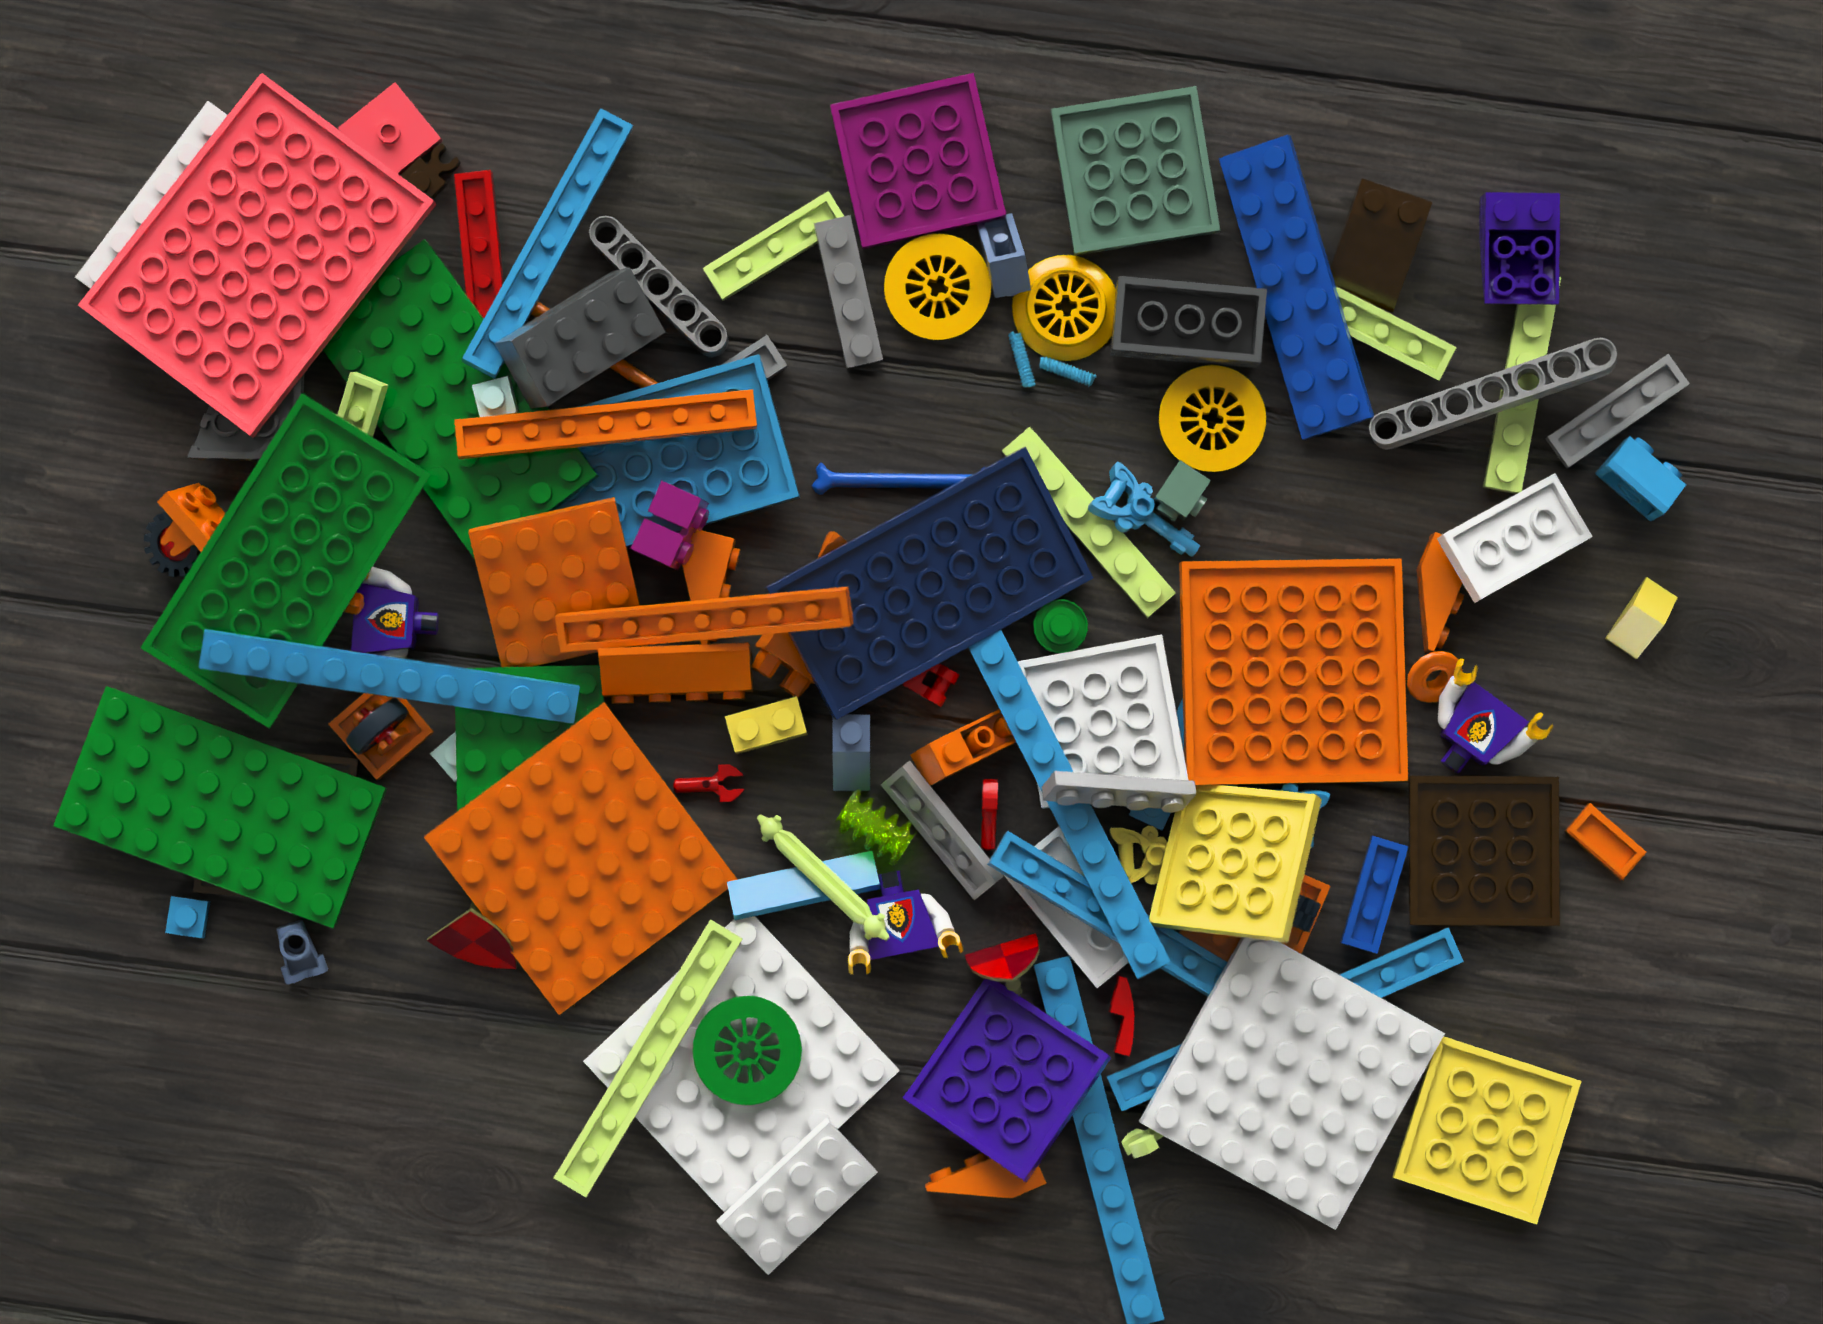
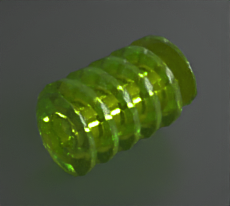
M857 789L853 792L834 823L838 820L841 821L839 833L841 834L852 828L853 834L851 839L853 842H857L865 836L864 849L866 850L878 844V858H882L890 852L889 865L893 867L897 864L917 832L913 835L909 834L911 828L910 821L898 827L899 814L897 813L885 819V805L873 811L874 798L869 797L863 803H860L861 790Z

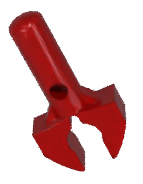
M730 764L718 765L719 771L712 777L676 778L673 782V789L676 793L714 791L720 796V802H732L745 789L727 790L724 786L719 785V782H723L729 776L742 777L744 775Z
M983 779L982 786L983 818L981 824V848L987 851L993 850L996 847L998 780Z

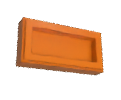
M1591 803L1587 804L1564 831L1620 880H1623L1647 853Z

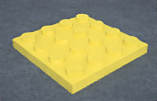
M1195 785L1196 796L1183 810L1174 814L1149 916L1152 926L1288 943L1322 799L1316 794L1224 785Z
M1443 1036L1427 1065L1392 1177L1537 1224L1582 1081Z

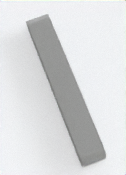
M1594 338L1376 414L1370 422L1369 431L1371 438L1382 449H1394L1606 376L1616 366V347L1608 339ZM1596 349H1604L1609 352L1611 358L1605 365L1598 366L1590 361L1589 356ZM1561 361L1572 363L1575 367L1574 373L1568 378L1558 377L1553 371L1557 363ZM1527 373L1536 375L1539 379V384L1532 390L1522 389L1518 385V380L1522 375ZM1489 386H1499L1504 392L1503 397L1497 402H1487L1482 396L1483 391ZM1454 398L1466 400L1468 403L1466 411L1460 415L1451 414L1447 410L1450 400ZM1419 410L1429 411L1433 416L1432 421L1425 427L1414 425L1412 417L1415 412ZM1384 422L1395 424L1397 426L1396 434L1390 439L1380 438L1376 433L1380 424Z

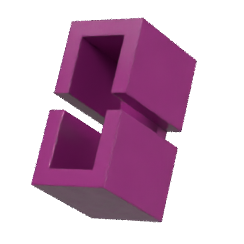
M661 481L648 512L682 527L680 533H677L644 518L630 549L678 571L680 565H685L692 555L694 545L691 544L692 540L690 539L693 533H696V530L701 531L708 520L709 510L706 509L709 503L700 497Z

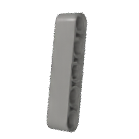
M606 215L596 218L589 229L590 239L596 250L616 270L626 268L623 265V260L629 253L635 252L642 255V264L638 268L631 270L648 301L702 354L708 357H716L724 353L728 347L729 339L723 324L618 220ZM612 227L617 231L616 238L612 242L605 244L597 240L598 232L602 228ZM657 278H663L669 282L668 290L662 295H654L649 291L651 282ZM682 304H690L695 308V315L688 321H681L675 316L676 309ZM713 329L721 333L722 337L719 344L714 347H708L701 342L702 335L707 330Z

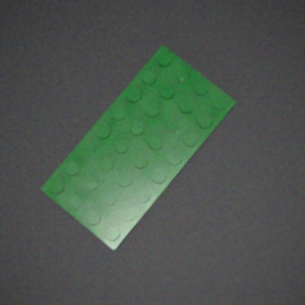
M423 239L386 268L323 351L346 383L351 372H358L389 385L377 425L397 453L431 474L423 489L474 558L468 534L469 529L553 511L598 478L599 475L578 447L467 459L458 458L454 420L479 417L472 385L494 379L462 362V357L484 318L429 242ZM504 362L496 379L505 376L511 378L519 413L551 410L548 406L530 408Z
M301 393L149 633L141 649L270 729L299 683L200 669L199 663L205 629L322 647L431 474L309 396Z
M106 686L53 826L322 925L336 928L387 788Z

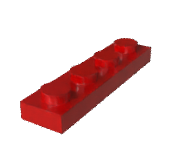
M491 170L454 174L466 295L483 318H485L504 283L494 180Z

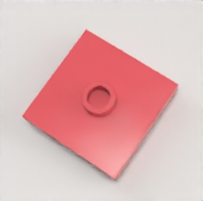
M396 82L338 127L342 133L399 175L406 171L419 157L422 158L442 142L440 136Z

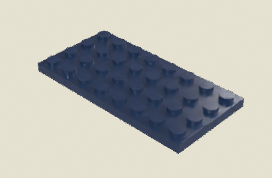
M1022 447L764 588L767 594L849 586L854 622L851 627L788 632L832 717L837 720L1093 579V576L1027 448Z

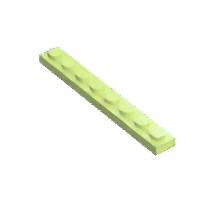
M710 919L563 1161L554 1179L582 1196L587 1197L743 938Z

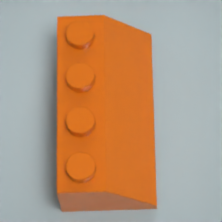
M749 643L598 648L602 695L605 698L611 697L612 704L634 703V697L649 696V703L671 702V695H686V701L708 700V694L723 693V700L745 699V692H753L752 648Z

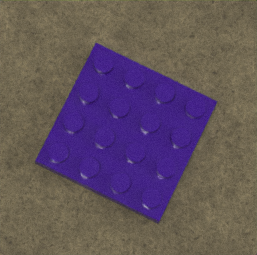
M984 979L903 1099L1027 1183L1111 1057L1013 991L1008 990L1007 987L998 981Z

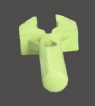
M1136 1128L1124 1137L1122 1145L1127 1155L1132 1154L1134 1158H1138L1158 1149L1159 1146L1156 1141L1164 1136L1150 1128L1147 1130Z

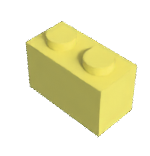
M797 696L725 716L736 754L808 735Z

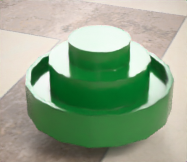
M1065 599L1053 600L1042 606L1037 612L1033 623L1034 635L1038 644L1046 651L1054 654L1071 652L1076 650L1085 640L1088 631L1087 618L1083 610L1076 603Z

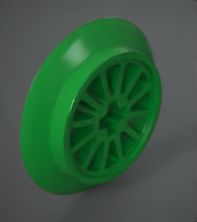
M756 996L733 997L716 1005L700 1022L693 1041L694 1065L704 1085L719 1098L738 1105L761 1104L780 1095L794 1080L802 1057L801 1038L792 1018L774 1002ZM746 1018L758 1020L751 1036L748 1035ZM736 1019L742 1020V1037L731 1026V1022ZM762 1022H765L771 1027V1030L760 1039H757L756 1035ZM724 1027L730 1030L736 1038V1042L720 1036V1032ZM772 1033L776 1034L779 1044L761 1045V1042ZM751 1040L757 1044L754 1048V1051L758 1054L755 1059L747 1057L745 1060H742L739 1057L741 1050L737 1047L741 1041L745 1044ZM716 1041H722L732 1046L733 1049L716 1052ZM780 1049L779 1060L764 1055L762 1051ZM717 1056H734L723 1067L719 1066L716 1059ZM759 1059L776 1065L771 1074L767 1073ZM739 1062L733 1079L724 1073V1070L732 1064ZM752 1064L758 1067L765 1076L764 1079L757 1082L753 1080ZM744 1065L748 1069L749 1083L737 1080Z

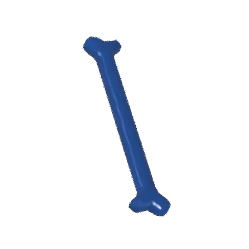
M819 463L816 467L818 479L812 484V489L819 495L834 487L946 489L972 474L834 473L827 469L823 463Z

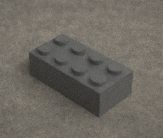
M628 267L611 271L494 344L530 408H539L554 403L664 334L665 330L631 268Z
M1118 276L1110 356L1257 369L1261 363L1267 289Z

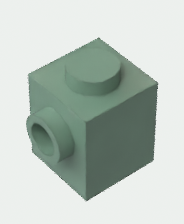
M1180 460L1154 498V502L1159 504L1156 510L1172 521H1175L1177 517L1184 521L1188 514L1196 517L1207 501V498L1202 493L1211 480Z

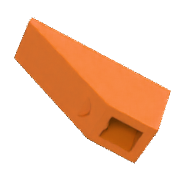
M696 530V533H693L690 539L692 540L691 544L694 545L692 555L685 565L682 564L690 600L729 598L731 585L725 584L729 569L736 570L740 549L734 548L736 543L734 538ZM718 639L700 640L701 644H710V641L717 642Z
M1437 532L1430 535L1416 569L1424 652L1428 654L1434 652L1436 647L1442 649L1450 631V628L1445 627L1449 614L1456 615L1464 598V594L1459 593L1462 581L1439 544L1437 538L1442 534Z
M998 709L925 745L910 754L920 774L932 786L1016 743V740L1003 714Z
M981 1152L963 1160L966 1167L952 1172L950 1166L930 1174L931 1182L926 1183L925 1187L928 1192L1014 1198L1047 1183L1039 1165L1026 1183Z

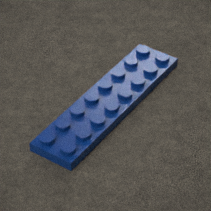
M1285 135L1219 158L1257 288L1267 289L1265 316L1302 440L1372 419L1374 413L1291 136Z

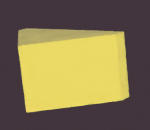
M1646 577L1605 639L1637 659L1665 625L1678 597Z

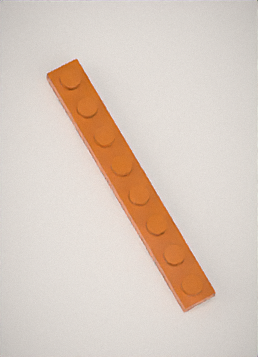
M753 389L454 420L459 459L757 429Z
M849 586L559 613L555 616L560 653L598 650V648H620L851 627L854 624Z

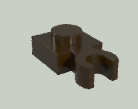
M441 143L433 149L431 161L428 164L419 157L401 176L431 199H434L447 186L441 176L444 173L454 172L459 167L460 160L454 157L448 164L441 163L440 156L447 150L446 146Z

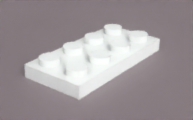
M1554 473L1444 533L1437 540L1473 602L1476 603L1593 536Z
M1060 826L1034 846L1085 877ZM1005 876L1096 988L1100 987L1129 963L1119 943Z
M825 1118L716 1221L769 1275L877 1173V1170Z

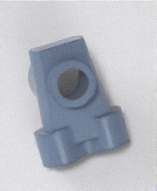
M303 920L276 928L280 943L279 948L285 964L280 969L286 984H292L328 971L324 955L317 953ZM291 935H299L302 937L303 943L295 947L289 943L288 939Z

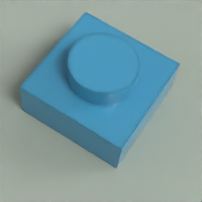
M171 896L165 933L205 938L210 901Z

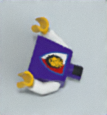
M372 567L357 591L364 596L365 604L360 614L353 615L351 651L405 659L408 651L415 650L417 634L437 635L439 614L418 612L419 598L412 595L410 585L390 571Z
M1464 659L1457 661L1454 676L1450 678L1439 696L1438 723L1442 728L1440 736L1452 744L1441 760L1446 767L1459 774L1470 758L1480 765H1485L1488 762L1499 765L1521 756L1537 740L1544 739L1549 735L1554 727L1553 724L1545 730L1540 729L1536 724L1543 716L1542 713L1536 714L1528 724L1529 721L1474 682L1478 671L1477 665L1471 673H1463L1460 669L1463 666Z
M900 870L878 874L882 897L867 899V905L872 915L882 913L885 916L886 931L890 938L887 941L878 937L868 940L865 938L864 925L853 922L850 930L848 970L850 974H853V966L857 963H862L866 966V974H869L871 971V960L938 946L942 956L948 958L946 948L949 945H957L960 953L963 952V945L960 937L955 933L948 913L931 895L920 894L919 889L904 892Z

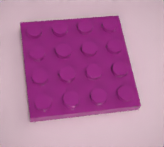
M974 73L830 105L862 250L1006 217Z

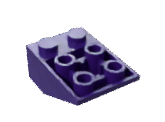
M1485 192L1480 197L1479 238L1484 304L1559 305L1560 193Z

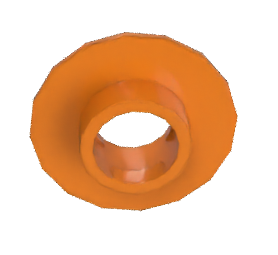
M1445 651L1431 652L1421 657L1412 666L1408 674L1407 687L1409 693L1418 701L1426 703L1439 702L1440 694L1450 678L1454 676L1456 663L1459 659L1452 653ZM1441 670L1436 679L1426 681L1432 672Z

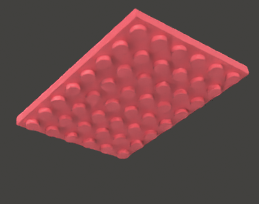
M261 73L80 301L78 306L230 422L254 438L437 204L429 196Z

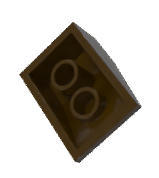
M1362 178L1356 188L1330 266L1335 285L1382 310L1393 313L1420 241L1432 201Z

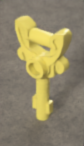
M1146 826L1142 829L1141 834L1125 828H1110V836L1118 844L1119 861L1130 883L1136 882L1143 877L1146 883L1150 885L1157 884L1167 847V840L1164 837H1158V831L1154 826ZM1133 843L1139 844L1144 853L1142 865L1138 869H1134Z

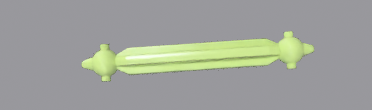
M760 814L757 817L763 835L762 840L768 842L769 839H774L777 849L850 919L855 923L864 925L866 939L871 940L878 937L887 941L890 938L886 931L885 916L882 913L872 915L869 906L794 834L783 830L780 816L775 815L774 818H768Z

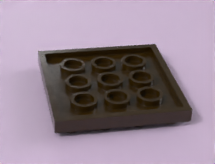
M1408 776L1409 925L1560 926L1559 777Z

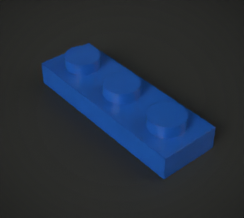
M1371 836L1340 943L1378 954L1409 846Z

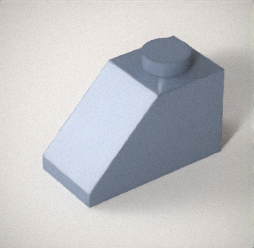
M1012 213L1006 214L1005 218L978 223L977 229L995 298L1014 296L1021 292L1030 291L1031 286L1026 257Z
M845 715L837 720L833 718V791H870V715Z

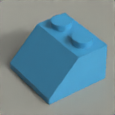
M1629 436L1621 442L1595 474L1651 522L1667 512L1686 484L1680 480L1682 474L1678 469L1668 462L1662 464L1652 455L1654 450L1648 443L1639 437L1634 440Z

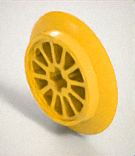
M928 234L911 240L894 255L886 271L884 293L891 314L903 328L925 339L944 340L962 335L974 327L981 319L991 297V280L984 259L969 243L948 234ZM930 258H941L938 272L934 271ZM945 260L954 261L953 267L944 274ZM926 261L930 275H926L916 265ZM958 267H961L966 273L964 276L950 279ZM911 271H914L924 281L910 280L908 276ZM939 278L943 279L944 288L948 290L947 293L940 292L937 297L932 296V288L928 286V283H936ZM968 281L970 290H962L953 286ZM907 285L922 288L921 291L909 295L906 294ZM951 294L967 296L968 299L962 305ZM925 296L926 298L917 309H914L909 302ZM948 300L959 311L954 315H950L945 301ZM929 302H932L930 317L920 314L923 308ZM938 303L942 306L945 318H934Z
M1059 255L1044 259L1028 270L1031 290L1014 295L1012 311L1018 333H1022L1023 340L1031 349L1044 357H1051V359L1058 361H1073L1092 355L1107 343L1112 336L1116 289L1109 276L1098 265L1082 257ZM1058 277H1069L1067 291L1064 292L1062 290ZM1073 278L1083 281L1075 293L1071 292ZM1054 280L1058 294L1056 295L1044 284ZM1086 286H1089L1094 292L1092 295L1078 298ZM1041 290L1053 301L1036 299V295ZM1062 298H1068L1069 303L1076 304L1077 307L1071 310L1068 317L1064 316L1063 311L1056 310L1055 307L1061 304ZM1092 300H1097L1098 309L1081 306V304ZM1034 306H1045L1051 309L1035 314ZM1079 313L1094 314L1097 317L1094 323H1090ZM1051 315L1054 316L1046 328H1043L1038 321ZM1074 320H1078L1088 330L1079 334ZM1060 321V335L1055 336L1049 333L1056 322ZM1065 323L1070 324L1074 337L1065 338L1063 336Z
M1207 365L1183 373L1169 386L1160 405L1159 427L1166 446L1179 461L1181 460L1191 468L1200 471L1220 472L1242 464L1256 451L1265 432L1266 410L1259 391L1247 377L1228 367ZM1203 389L1209 390V404L1204 402L1198 391ZM1214 389L1224 391L1218 404L1214 403ZM1228 394L1236 399L1237 402L1227 408H1222V404ZM1193 395L1202 409L1188 404L1186 400ZM1236 407H1241L1243 416L1227 415L1228 412ZM1182 408L1195 413L1197 417H1181ZM1211 410H1216L1217 417L1222 419V424H1216L1213 429L1207 428V421L1202 419V414L1208 415ZM1227 422H1243L1242 431L1231 427ZM1181 423L1198 424L1187 432H1183ZM1201 430L1202 434L1196 445L1187 439L1190 435ZM1223 430L1236 435L1238 439L1231 444ZM1206 434L1210 435V450L1200 448ZM1215 434H1218L1225 445L1224 449H1215Z

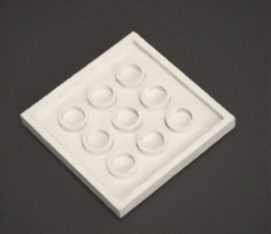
M1162 634L1018 661L1074 772L1189 780ZM1038 785L1041 808H1050L1047 801H1043L1042 791Z

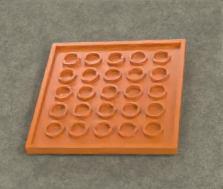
M1402 559L1183 561L1179 563L1184 755L1189 781H1195V785L1408 781Z
M605 702L424 836L425 840L482 915L498 926L510 940L513 946V952L511 953L558 1015L562 1014L728 889L727 882L738 880Z

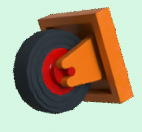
M363 693L328 723L376 780H380L434 733V730L407 699Z

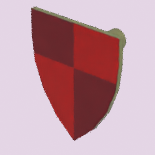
M471 902L468 911L427 938V942L458 959L492 968L517 969V960L511 953L513 952V946L510 940L498 926L482 915L473 902Z
M1036 933L966 954L965 958L973 973L985 979L1004 982L1008 990L1020 995L1022 988L1019 978L1036 962L1040 953L1039 941Z

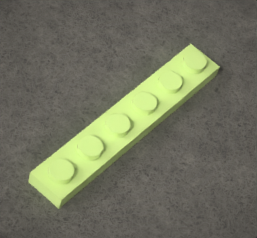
M1517 304L1505 369L1547 355L1556 305ZM1531 373L1522 375L1518 380V385L1524 390H1532L1539 384L1538 377ZM1502 389L1500 392L1499 400L1503 397L1504 394ZM1539 399L1496 414L1483 488L1518 494L1522 491Z
M1028 427L1005 447L1002 453L1004 456H1007L1022 447L1027 448L1068 529L1140 611L1149 618L1173 597L1176 592L1126 535L1116 529L1115 523L1112 520H1106L1089 512L1088 505L1094 499L1032 428Z

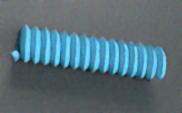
M1012 331L1008 334V337H1010L1009 340L1011 341L1010 344H1012V351H1014V358H1016L1015 361L1017 362V369H1019V376H1021V383H1023L1022 386H1035L1036 383L1034 382L1035 379H1033V372H1031V365H1029V358H1027V351H1025V344H1023L1022 333L1014 334Z
M1041 357L1040 369L1043 368V370L1050 371V373H1057V375L1078 381V383L1081 382V384L1088 385L1089 387L1097 377L1096 374L1093 375L1089 371L1079 370V368L1072 367V365H1065V362L1055 361L1051 357Z

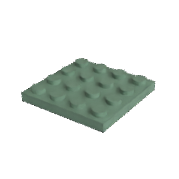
M1196 86L1051 109L1074 256L1220 232Z

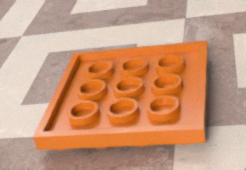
M615 497L476 527L468 531L501 667H534L597 653L598 650L560 653L555 616L559 613L640 606Z

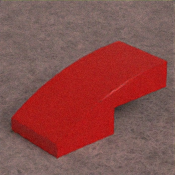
M1117 976L1108 1012L1122 1015V1020L1113 1052L1130 1056L1134 1035L1133 999L1127 978Z

